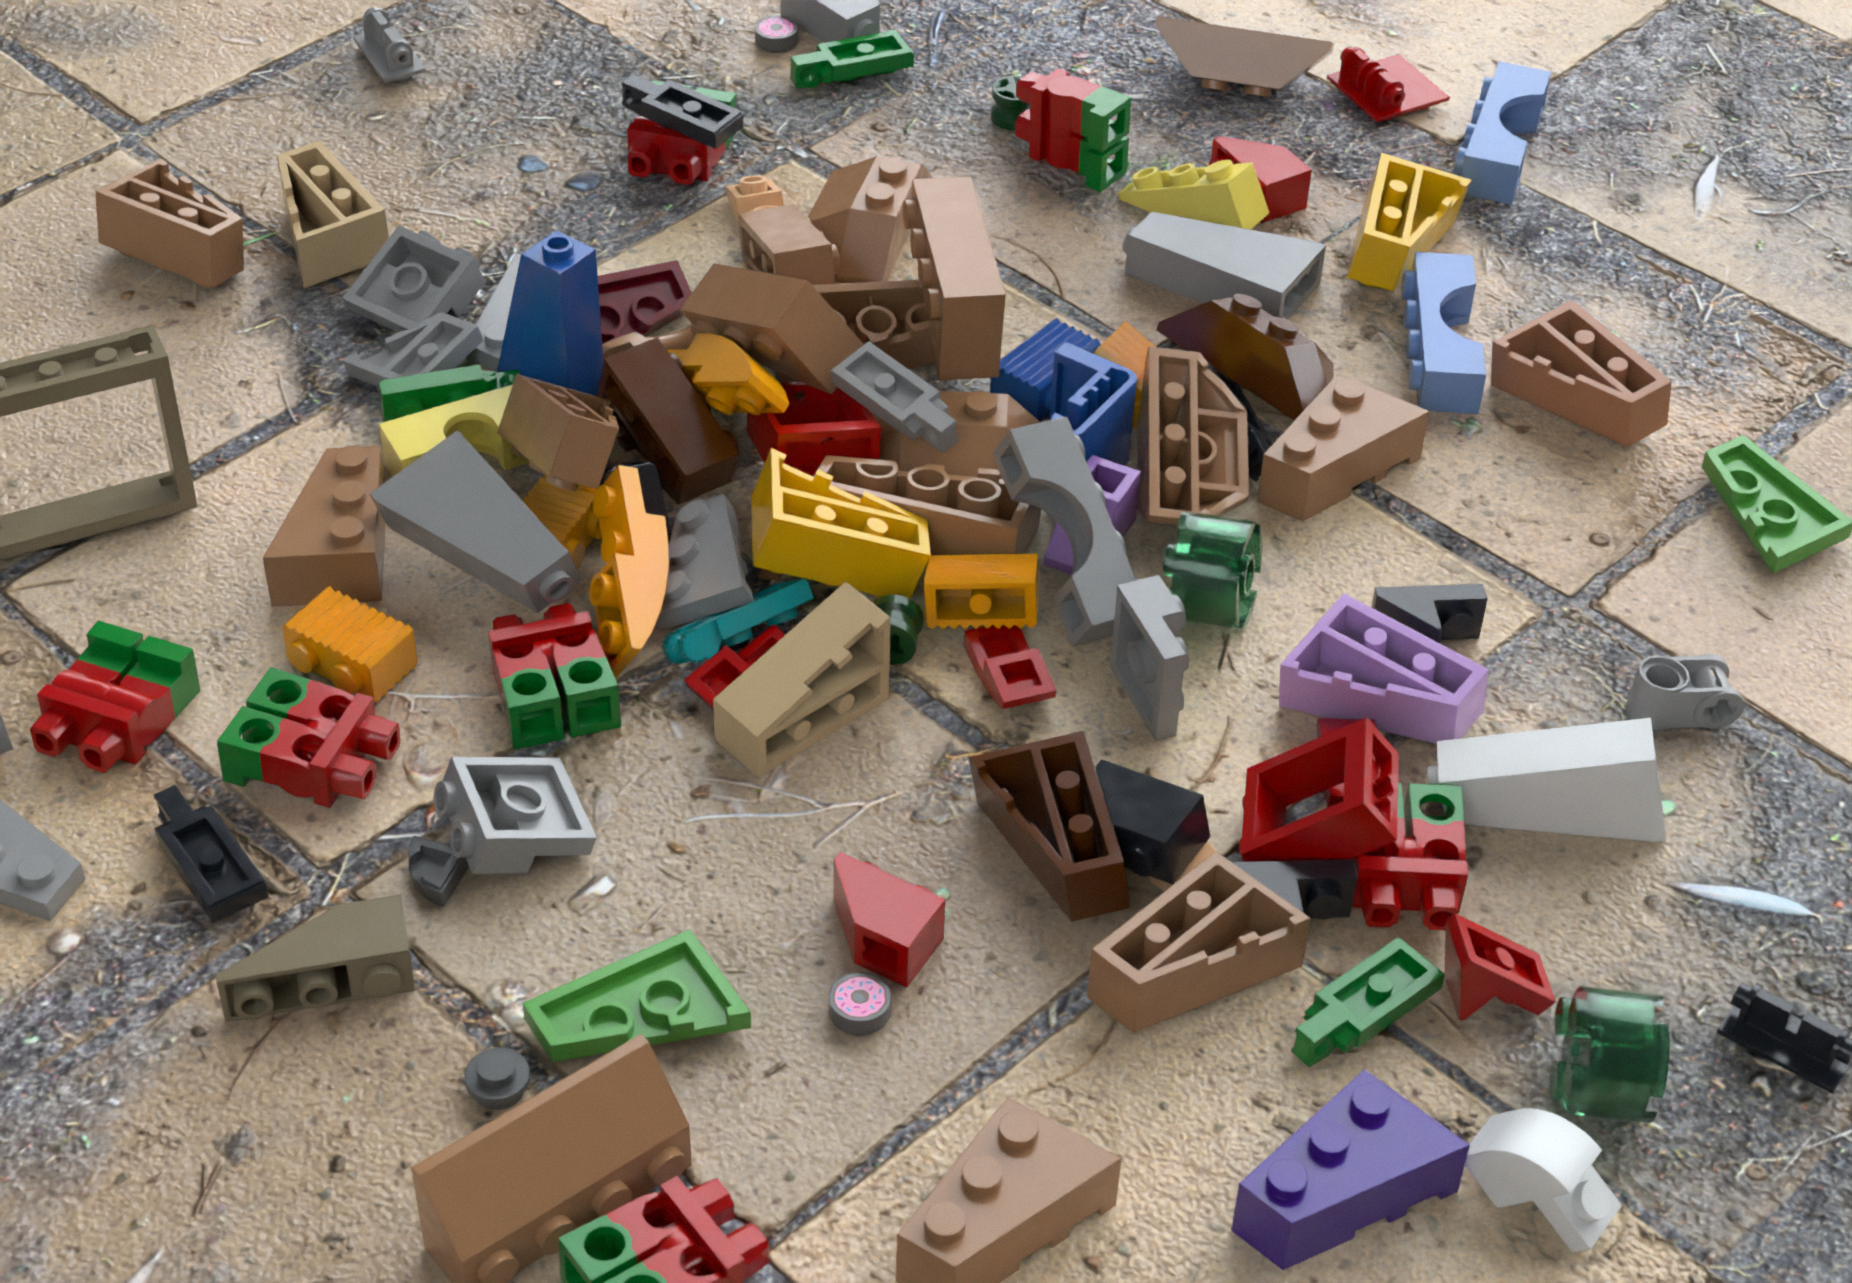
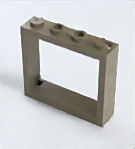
M154 325L0 363V417L151 379L170 468L168 472L1 515L0 560L11 559L18 555L55 545H64L81 538L119 530L126 526L159 517L171 516L178 512L198 507L169 359ZM145 350L148 351V353H145V354H141V355H137V356L134 355V353H137V352H141V351H145Z

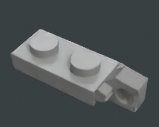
M871 342L865 343L830 371L831 380L835 386L901 434H906L913 440L921 435L927 444L943 453L959 441L955 427L957 422L948 415V407L941 401L940 391Z

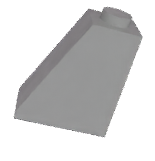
M780 0V15L791 18L800 28L824 43L880 33V4L878 0Z

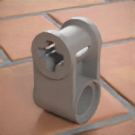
M1705 654L1680 657L1655 655L1642 660L1626 704V714L1631 720L1651 718L1652 729L1656 731L1667 728L1704 727L1717 729L1736 721L1743 713L1745 703L1740 693L1731 688L1728 681L1729 667L1725 659L1719 655Z

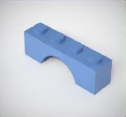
M1499 61L1493 78L1485 76L1480 99L1476 100L1471 123L1467 125L1463 145L1459 147L1453 174L1461 175V177L1471 180L1466 195L1512 205L1521 179L1528 144L1527 141L1513 134L1537 131L1545 106L1551 71Z
M1415 252L1412 271L1404 270L1401 299L1406 300L1403 326L1404 329H1409L1406 340V359H1414L1410 362L1408 387L1409 390H1417L1418 407L1428 411L1479 414L1486 379L1483 344L1462 337L1450 329L1453 326L1469 323L1476 287L1473 255Z

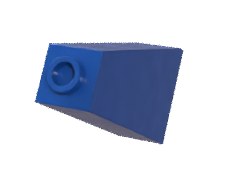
M556 230L521 254L497 373L518 369L520 375L597 396L603 368L596 249Z

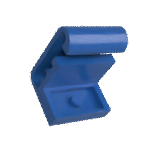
M1068 342L1062 344L1054 352L1050 420L1068 417L1074 434L1080 437L1084 445L1086 462L1094 455L1124 466L1128 463L1137 383L1136 374L1128 368Z

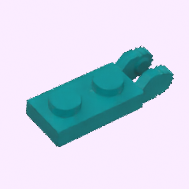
M798 579L777 582L753 593L754 602L696 619L676 629L675 632H669L670 634L665 636V640L662 641V655H665V660H670V663L675 664L703 662V659H709L718 652L720 644H722V647L726 645L729 647L753 636L751 627L766 621L767 626H772L773 624L777 625L798 615L796 606L814 598L808 580Z

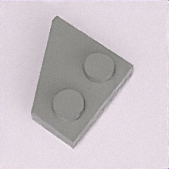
M440 312L421 321L410 330L400 331L384 339L388 349L365 360L360 359L358 354L354 353L344 359L343 363L349 376L379 387V382L385 379L454 369L484 340L478 325Z

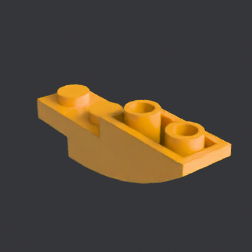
M697 333L688 349L667 350L679 358L685 376L695 391L702 392L706 396L707 403L726 415H732L733 413H750L753 415H760V413H784L789 405L786 392L780 382L735 342L724 336L712 333Z
M621 465L615 468L594 494L593 511L599 519L602 536L601 557L606 564L599 573L594 575L589 588V599L591 604L595 606L598 624L597 637L615 678L643 648L655 627L663 605L669 568L668 535L665 516L645 512L638 468Z

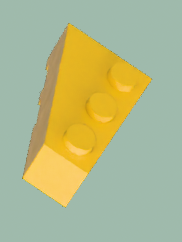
M1381 153L1365 196L1347 278L1360 281L1369 287H1379L1394 291L1402 282L1404 270L1412 271L1415 252H1429L1453 226L1471 180Z
M771 448L751 496L753 567L766 569L777 574H787L818 581L829 586L840 587L846 581L857 591L869 593L877 597L895 594L910 599L931 556L928 520L866 491L862 499L830 485L833 476L818 470L815 477H812L784 464L787 455Z

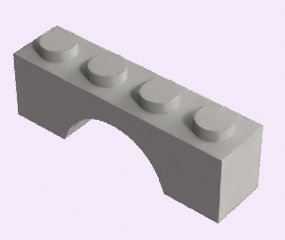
M1067 416L1010 429L992 454L1011 500L1036 506L1051 515L1062 526L1072 546L1074 561L1071 576L1052 597L1071 645L1074 647L1113 636L1117 585L1138 579L1135 578L1126 557L1124 539L1115 530L1105 507L1104 492L1101 486L1094 481L1087 465L1084 445L1080 437L1074 434Z

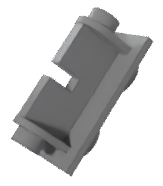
M369 8L366 10L362 20L364 33L354 35L353 39L383 82L404 81L410 76L425 73L426 68L413 52L409 43L405 41L395 26L390 27L387 13L381 8Z

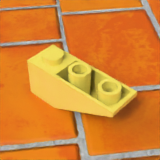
M1221 160L1207 167L1195 168L1193 163H1187L1165 171H1159L1158 167H1148L1136 172L1132 176L1133 181L1117 193L1120 200L1147 212L1152 211L1250 230L1269 214L1253 162L1233 164L1231 160Z

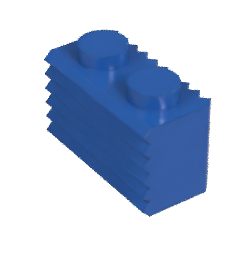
M1055 318L1000 359L999 377L991 378L990 393L1009 394L1041 422L1043 418L1047 419L1051 409L1054 352L1062 344L1068 342L1094 353L1101 343L1097 338L1092 339L1090 334L1084 335L1082 330L1076 331L1074 326L1068 327L1066 322L1060 323L1059 319Z

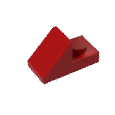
M1456 913L1446 920L1444 972L1454 1008L1460 1021L1467 1019L1495 996L1506 1004H1514L1538 1016L1556 1003L1538 953Z

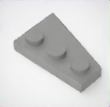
M0 799V904L51 921L85 880L82 865L77 859Z

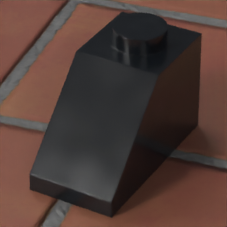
M1101 759L1095 769L1124 860V866L1137 875L1150 876L1174 885L1211 837L1203 794Z

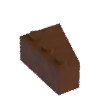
M658 337L604 358L597 397L611 401L610 407L613 408L612 416L616 417L619 427L618 432L622 435L618 437V444L626 452L636 449L647 460L645 463L651 462L655 464L661 488L678 505L732 482L739 456V449L735 438L728 430L722 429L712 415L711 407L707 403L705 395L700 391H695L685 376L679 358L674 353H669Z
M1084 731L969 757L977 804L1071 922L1130 908L1124 860Z

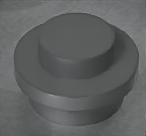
M493 1048L479 1053L468 1063L464 1075L466 1089L471 1097L481 1106L491 1110L507 1109L518 1103L530 1082V1070L526 1059L518 1052L507 1048Z

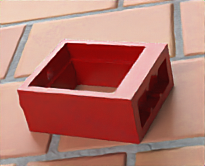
M803 382L780 383L786 392L789 402L784 413H760V415L747 413L746 432L764 463L770 449L773 448L787 455L784 464L813 477L826 455L879 460L880 425L866 407L838 387L831 395ZM797 391H803L804 395L801 399L796 400L793 398Z
M1367 717L1247 768L1245 795L1242 798L1244 810L1242 838L1239 841V850L1244 862L1352 859L1397 840L1399 753ZM1344 783L1343 802L1285 825L1287 806Z

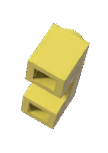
M513 385L380 423L384 464L391 476H395L457 430L477 452L495 457L504 471L528 464L529 460L511 452L512 445L497 433Z

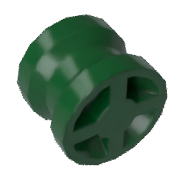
M1021 76L1001 77L992 85V98L996 103L991 108V121L1001 129L1015 131V122L1018 116L1027 109H1030V104L1016 97V83L1022 78Z
M895 594L881 596L873 604L890 616L889 664H904L911 660L916 653L918 635L924 623V614L918 604L905 596Z

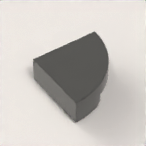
M413 836L410 842L408 858L413 885L424 898L444 907L469 867L466 858H456L452 853L450 845L418 836Z

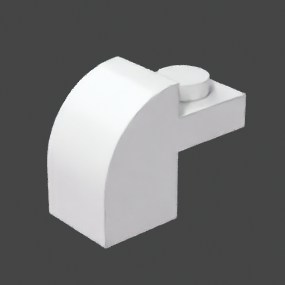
M1523 1108L1492 1115L1469 1143L1470 1147L1465 1167L1497 1208L1533 1201L1571 1252L1591 1249L1622 1206L1592 1166V1163L1601 1153L1602 1149L1582 1129L1554 1113L1540 1109Z

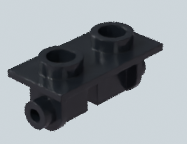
M1742 982L1731 1000L1732 1009L1720 1024L1716 1033L1833 1094L1852 1066V1039L1849 1038L1851 1031L1846 1028L1842 1030L1809 1012L1801 1020L1792 1015L1795 1008L1794 1004L1768 992L1759 983H1755L1751 987Z

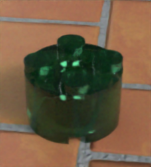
M1182 512L1177 529L1178 544L1169 543L1167 545L1163 560L1164 576L1172 577V587L1169 588L1170 593L1177 595L1181 599L1187 622L1228 628H1245L1252 615L1257 591L1251 590L1254 572H1261L1263 539L1260 524H1256L1255 521H1248L1247 519Z
M1579 986L1572 998L1559 997L1555 1010V1032L1557 1035H1563L1562 1060L1554 1061L1551 1067L1549 1082L1551 1098L1564 1100L1565 1108L1570 1115L1640 1123L1653 1122L1658 1112L1646 1110L1650 1097L1663 1098L1669 1067V1023L1656 1022L1654 1007L1666 1008L1663 997L1660 994L1588 986Z

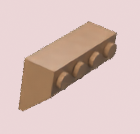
M640 1034L411 1167L424 1248L452 1283H508L518 1271L544 1255L558 1253L559 1237L641 1197L676 1176L679 1177L686 1168L692 1165L690 1125L650 1043Z

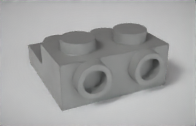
M398 225L342 297V300L349 310L395 332L410 330L421 321L440 312L459 318L486 280L479 269V260L469 251L460 247L453 250L442 245L428 232L421 230L415 233Z
M1159 575L1117 585L1110 658L1111 670L1155 741L1176 736L1179 711L1184 708L1183 675L1184 670H1187L1189 667L1188 650L1184 641L1180 638V629L1186 623L1184 606L1177 595L1170 593Z
M451 757L443 781H439L435 786L433 797L435 812L439 817H449L453 826L450 837L452 853L456 858H466L472 874L528 873L535 856L590 855L596 842V834L560 758Z

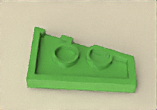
M1741 435L1705 452L1702 469L1772 573L1778 572L1850 538L1852 519L1745 435Z
M690 929L522 1003L524 1020L552 1062L609 1053L640 1034L648 1040L650 1045L751 1028L750 1010Z

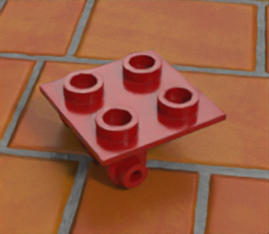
M1347 47L1340 55V60L1342 61L1340 71L1327 75V79L1376 122L1390 120L1393 117L1416 110H1423L1450 99L1444 91L1400 54L1375 61L1370 60V57L1360 47Z

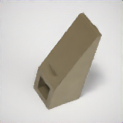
M401 894L338 904L216 974V983L225 1022L258 1019L267 1015L308 1008H323L332 1004L374 997L383 998L393 994L415 991Z

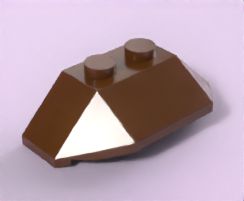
M1235 294L1231 298L1211 300L1159 321L1156 331L1187 351L1200 352L1208 363L1293 420L1307 408L1334 378L1333 363L1315 342L1299 333V327L1292 321L1281 317H1274L1262 310V304L1257 299L1248 295Z

